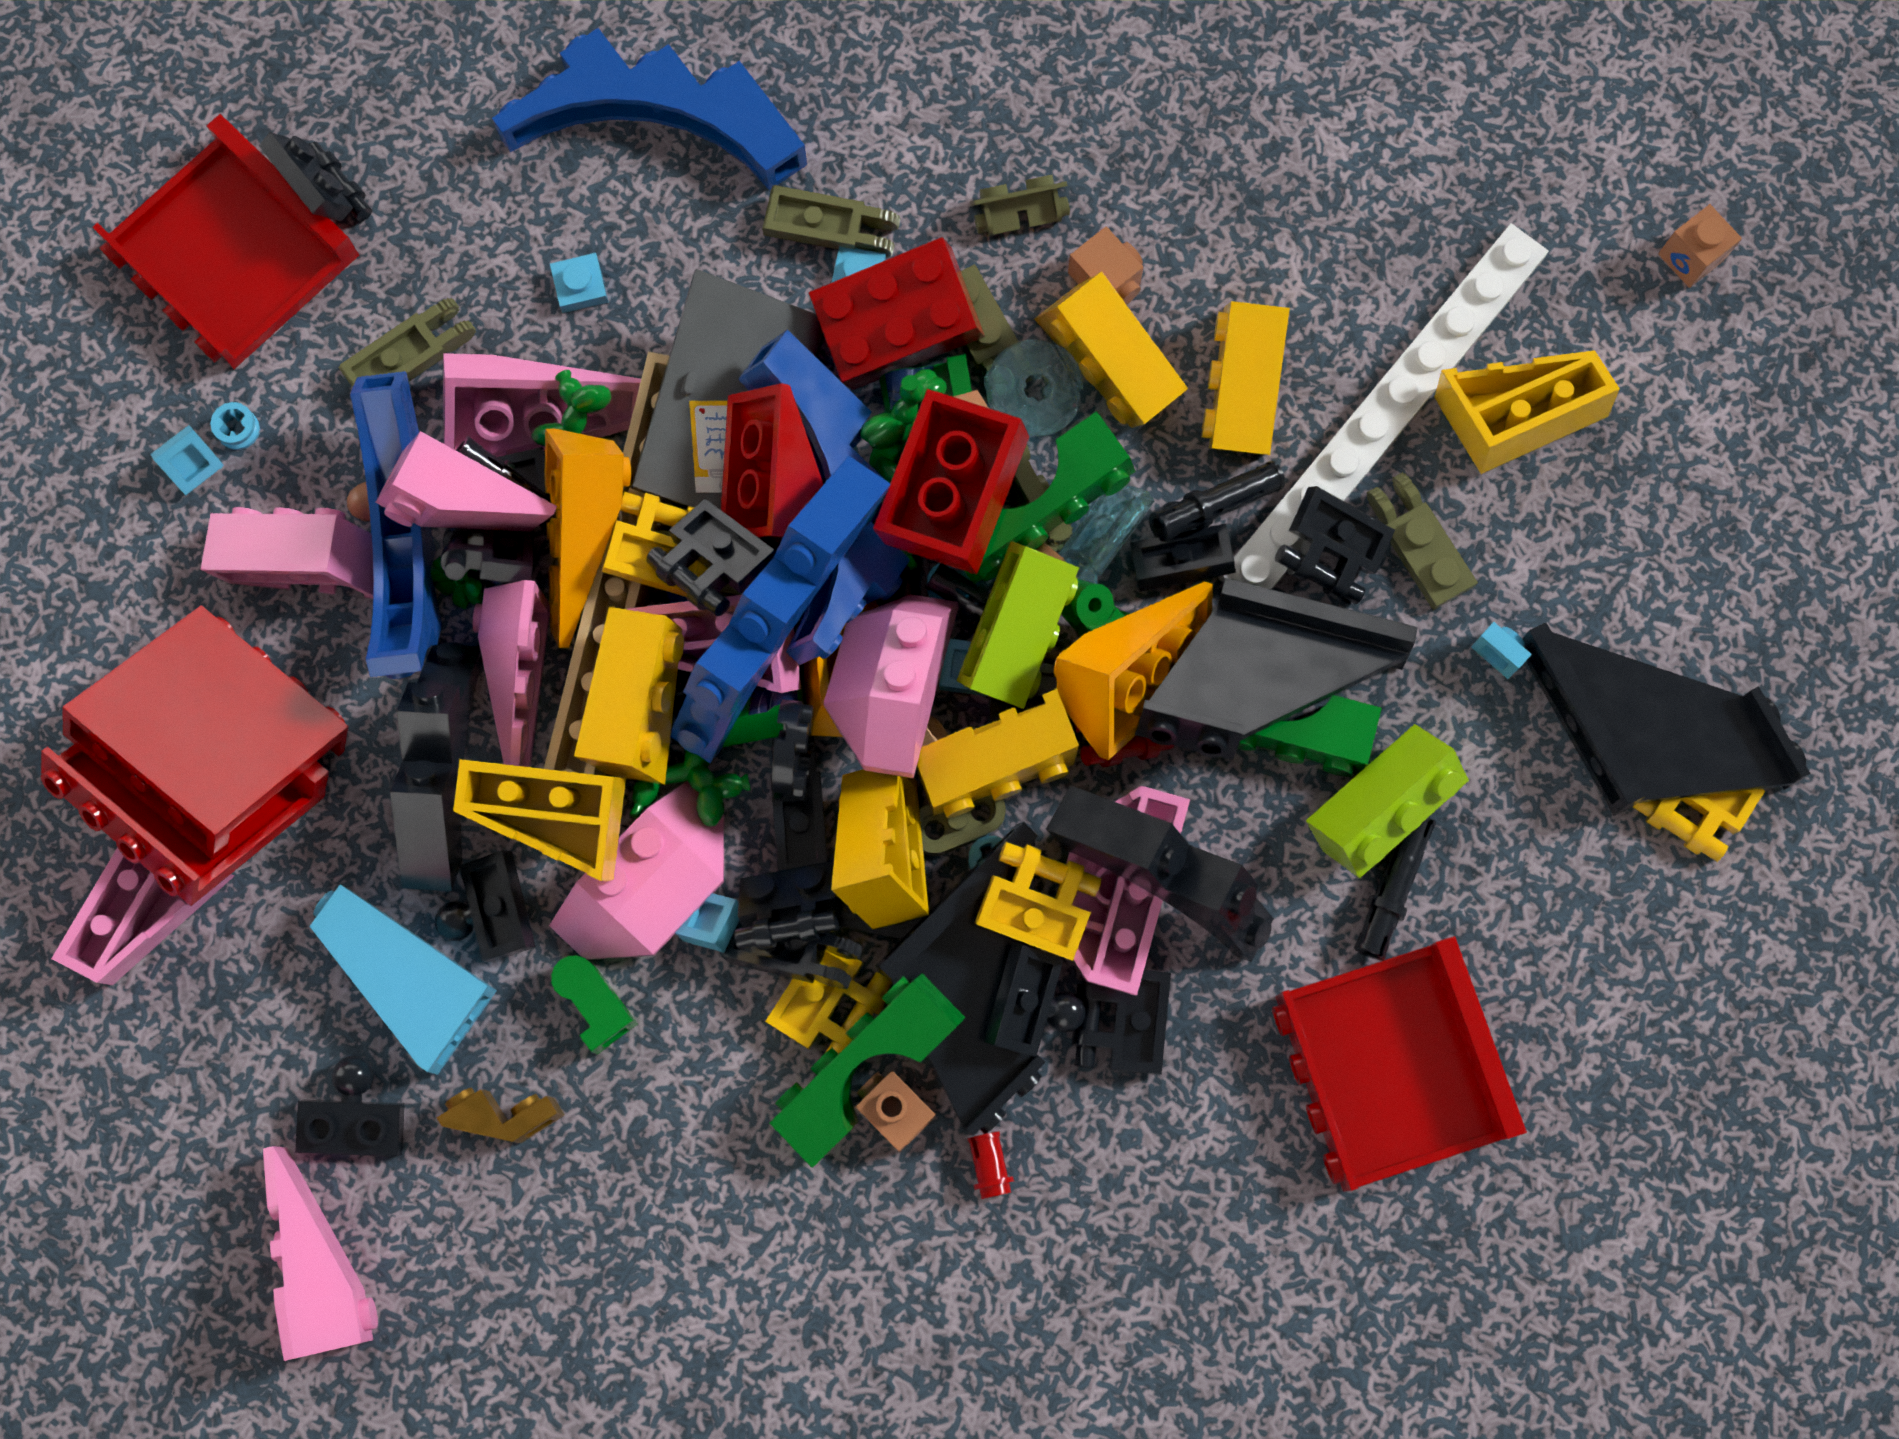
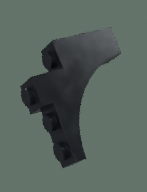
M458 642L432 645L417 683L408 682L396 710L402 763L390 790L402 889L452 891L460 869L459 865L462 864L461 815L454 812L453 808L459 760H464L472 701L483 664L480 646H467Z
M1069 786L1046 828L1066 851L1104 867L1145 889L1195 921L1217 938L1235 956L1252 962L1257 950L1267 943L1271 934V923L1274 918L1257 899L1256 891L1259 885L1243 865L1191 846L1170 822L1077 787Z

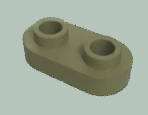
M992 795L973 801L974 806L984 805L989 809L990 816L985 821L975 820L971 815V811L952 818H946L945 812L934 816L929 804L919 809L923 854L941 856L976 842L979 838L993 835L1001 828L1005 819L1006 806L1004 800L994 801ZM932 823L940 824L944 829L943 836L938 840L929 839L925 834V829L928 825Z

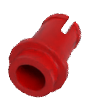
M1000 1131L967 1138L978 1184L973 1185L974 1190H980L981 1199L1012 1193L1009 1182H1014V1177H1008L1000 1142Z

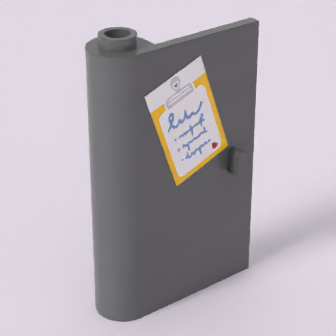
M696 269L691 280L631 489L659 496L660 499L686 508L688 506L696 507L704 499H707L721 510L728 395L748 391L739 381V377L759 350L787 329L817 357L823 336L817 315Z

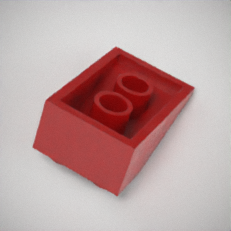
M783 383L728 395L721 510L771 548L778 549L788 525L823 486L791 386Z

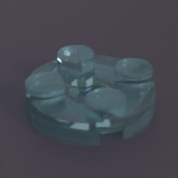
M1029 339L1008 346L995 358L991 369L986 372L984 377V386L987 390V401L990 409L1021 418L1029 436H1047L1062 430L1076 416L1079 409L1077 404L1080 399V391L1083 390V377L1076 360L1065 348L1055 343L1051 344L1043 340ZM1029 376L1033 380L1042 379L1045 383V386L1040 390L1043 398L1038 402L1034 397L1027 398L1024 389L1027 387L1025 381Z

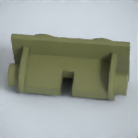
M1053 175L1025 180L1027 190L1008 193L1007 184L980 189L981 199L970 201V206L981 205L982 214L974 215L977 233H987V236L990 237L994 234L1020 229L1017 211L1021 210L1026 211L1028 227L1062 222L1063 216L1070 215V207L1066 196L1059 198L1057 188L1066 187L1067 181L1054 184Z

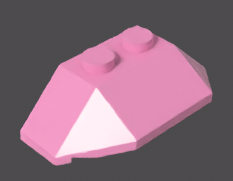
M907 595L860 613L846 624L843 640L824 700V707L864 770L914 778L954 626L958 602Z
M688 781L648 807L619 837L614 880L599 881L585 873L575 883L549 926L581 957L587 960L654 956L685 921L705 903V900L723 884L724 814L716 826L709 827L703 824L696 811V800L699 792L694 790Z
M1140 786L1115 802L1170 822L1181 834L1190 799ZM1069 852L1067 863L1068 861H1073L1084 866V872L1102 879L1095 897L1077 891L1074 898L1073 906L1089 911L1091 914L1073 960L1086 982L1137 996L1163 900L1110 870Z

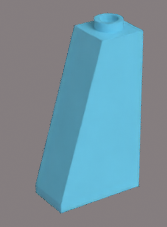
M339 885L335 892L331 890L320 899L313 912L316 918L309 927L417 1065L426 1072L438 1075L497 990L353 891Z

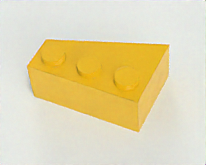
M1102 271L1076 285L1034 319L1081 371L1087 381L1107 400L1108 409L1122 424L1127 423L1131 428L1144 425L1188 390V387Z
M1231 301L1224 307L1223 312L1218 311L1214 341H1220L1218 361H1211L1208 379V389L1215 390L1213 409H1205L1202 425V438H1210L1209 449L1270 455L1290 308Z
M1593 350L1533 358L1532 363L1504 366L1503 362L1487 364L1486 369L1458 372L1457 368L1441 370L1434 398L1480 474H1483L1607 418L1620 388L1596 351Z
M613 607L608 608L574 753L576 758L608 775L665 785L678 664L684 650L682 628L670 618L658 614Z
M1057 689L1042 695L1045 704L1017 713L1015 708L1008 709L999 713L1001 720L976 729H972L969 726L921 747L916 770L934 816L945 812L946 818L956 817L974 809L973 801L992 795L994 801L1002 800L1021 792L1020 784L1039 778L1041 784L1069 774L1067 767L1074 765L1079 744Z
M460 759L453 811L506 837L539 850L544 855L577 868L599 881L614 880L626 778Z
M862 769L842 775L831 890L849 906L853 914H857L872 929L929 915L917 781L914 778Z

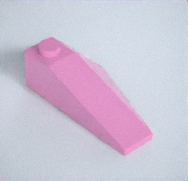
M443 353L444 444L456 450L467 436H470L496 457L543 447L545 450V446L537 445L532 440L531 435L540 425L561 423L564 411L568 406L560 397L558 389L560 383L556 381L555 376L563 370H570L572 373L571 378L577 379L582 386L602 385L609 388L611 392V401L605 408L595 413H587V423L581 434L601 438L629 430L641 379L497 355Z
M522 580L484 589L482 604L477 603L473 612V631L478 633L503 764L523 767L531 766L550 618V604L536 582L531 580Z
M276 1146L263 1148L267 1208L274 1221L279 1220L280 1231L275 1232L274 1240L270 1241L271 1259L274 1262L277 1261L278 1267L283 1273L284 1287L273 1289L284 1361L372 1341V1329H376L378 1326L375 1303L371 1297L366 1298L363 1285L288 1148Z

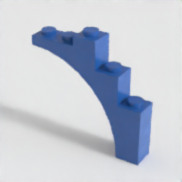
M599 28L588 35L577 36L567 45L565 50L560 52L565 68L563 72L546 77L537 89L522 99H514L506 103L499 111V114L492 118L500 139L510 152L542 135L577 124L607 120L653 122L686 130L708 140L745 164L769 190L772 189V186L780 184L807 166L804 143L740 60L729 68L722 67L714 71L703 85L698 83L669 44L659 51L646 53L638 60L636 66L629 69Z
M788 329L765 344L741 374L739 381L748 391L780 383L791 386L823 485L848 456L883 478L853 449L862 440L860 436L861 427L872 411ZM882 504L874 518L858 536L804 611L802 621L786 650V653L799 665L819 656L822 659L830 656L843 640V636L839 633L846 623L856 618L866 604L879 598L885 601L900 588L903 582L900 575L910 559L900 549L884 544L873 529L874 524L872 522L878 517Z
M406 371L357 377L350 393L365 470L373 548V616L366 663L370 677L386 676L390 679H401L411 676L415 672L422 671L427 649L432 645H437L442 628V619L431 575V565L436 554L431 527H420L415 523L411 527L399 524L384 514L385 507L375 503L402 451L419 433Z
M848 456L788 525L774 558L744 591L728 626L700 657L693 668L683 691L687 696L672 727L670 737L678 741L685 750L697 754L709 763L713 761L722 749L746 702L787 636L834 568L874 518L891 485L852 457Z

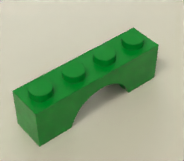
M1097 411L1056 439L1058 467L1048 489L1035 501L1025 506L1001 510L977 575L965 571L974 584L981 579L989 581L997 577L1011 541L1035 550L1048 539L1049 535L1047 533L1063 522L1067 525L1079 520L1088 512L1090 503L1103 494L1111 496L1119 492L1129 483V476L1136 472L1131 458Z
M1333 695L1325 706L1314 715L1296 721H1280L1241 740L1237 749L1255 751L1256 746L1274 750V756L1282 761L1303 764L1304 759L1323 763V770L1328 773L1351 777L1353 772L1360 773L1369 763L1382 708Z
M923 973L911 983L903 976L881 998L888 1006L875 1019L867 1012L845 1033L852 1040L845 1049L838 1053L831 1047L810 1068L816 1077L804 1089L796 1082L775 1102V1105L781 1112L769 1124L811 1168L859 1122L852 1105L851 1086L854 1074L861 1062L881 1054H898L921 1062L964 1020L965 1017Z

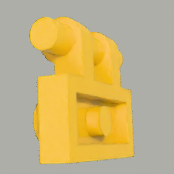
M624 491L620 511L636 515V525L616 521L601 572L687 597V593L677 585L668 586L656 575V569L647 563L646 558L654 547L658 546L669 553L677 546L671 536L651 531L653 521L673 527L695 507L688 506L684 510L659 502V496L644 493V496L641 497ZM697 560L689 567V570L698 577L708 569Z
M1755 789L1637 803L1633 808L1647 816L1645 822L1657 830L1663 827L1685 841L1684 847L1694 854L1698 855L1702 852L1718 862L1728 849V845L1713 836L1719 825L1733 835L1740 832L1765 790ZM1680 801L1703 814L1698 825L1674 811Z
M1005 842L999 855V861L1016 867L1014 878L1010 882L992 875L975 924L1073 961L1091 914L1089 911L1073 906L1074 898L1077 891L1095 897L1102 879L1084 872V866L1073 861H1068L1067 864L1045 857L1041 855L1042 850L1026 844L1022 848ZM1034 874L1059 884L1055 898L1029 889Z
M825 951L821 964L842 969L848 975H851L852 979L848 988L831 987L816 980L813 983L792 979L765 1022L810 1050L821 1033L832 1040L826 1052L833 1047L840 1053L852 1042L845 1033L867 1012L871 1016L874 1013L880 1014L886 1004L881 998L887 993L892 982L876 972L865 988L854 981V978L863 966L862 961L846 959ZM845 994L857 1003L840 1027L829 1020Z

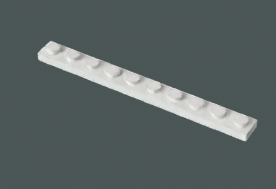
M1511 223L1234 557L1236 573L1219 576L1218 579L1224 583L1225 578L1272 590L1288 571L1287 567L1275 561L1276 552L1283 544L1298 551L1304 539L1289 532V528L1307 488L1318 486L1345 501L1436 391L1441 370L1455 368L1543 261L1549 251Z

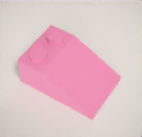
M421 431L402 451L375 502L386 508L384 514L387 517L408 527L415 523L420 527L531 532L550 518L557 508L556 505Z

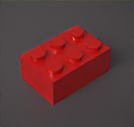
M943 237L808 292L841 382L852 390L879 380L887 372L912 367L985 337L954 252Z
M927 389L873 527L884 544L977 575L1029 439L1022 419Z

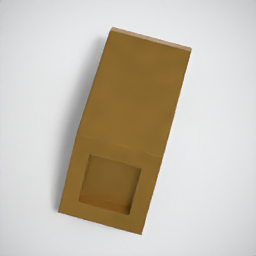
M470 1087L450 1098L445 1103L448 1110L436 1118L442 1127L523 1143L565 1116L555 1098L545 1096L540 1099L537 1094H534L511 1108L510 1111L514 1117L507 1120L490 1091L480 1089L474 1092L473 1088Z

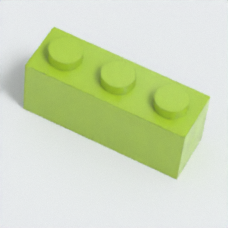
M1011 541L956 681L969 689L1024 709L1027 700L1031 699L1039 688L1041 682V672L1039 669L1046 652H1050L1054 648L1058 640L1060 626L1057 623L1064 605H1069L1078 588L1076 575L1079 567Z
M1414 724L1313 813L1306 822L1322 851L1355 876L1361 878L1412 831L1416 830L1441 805L1454 796L1469 779L1454 748Z

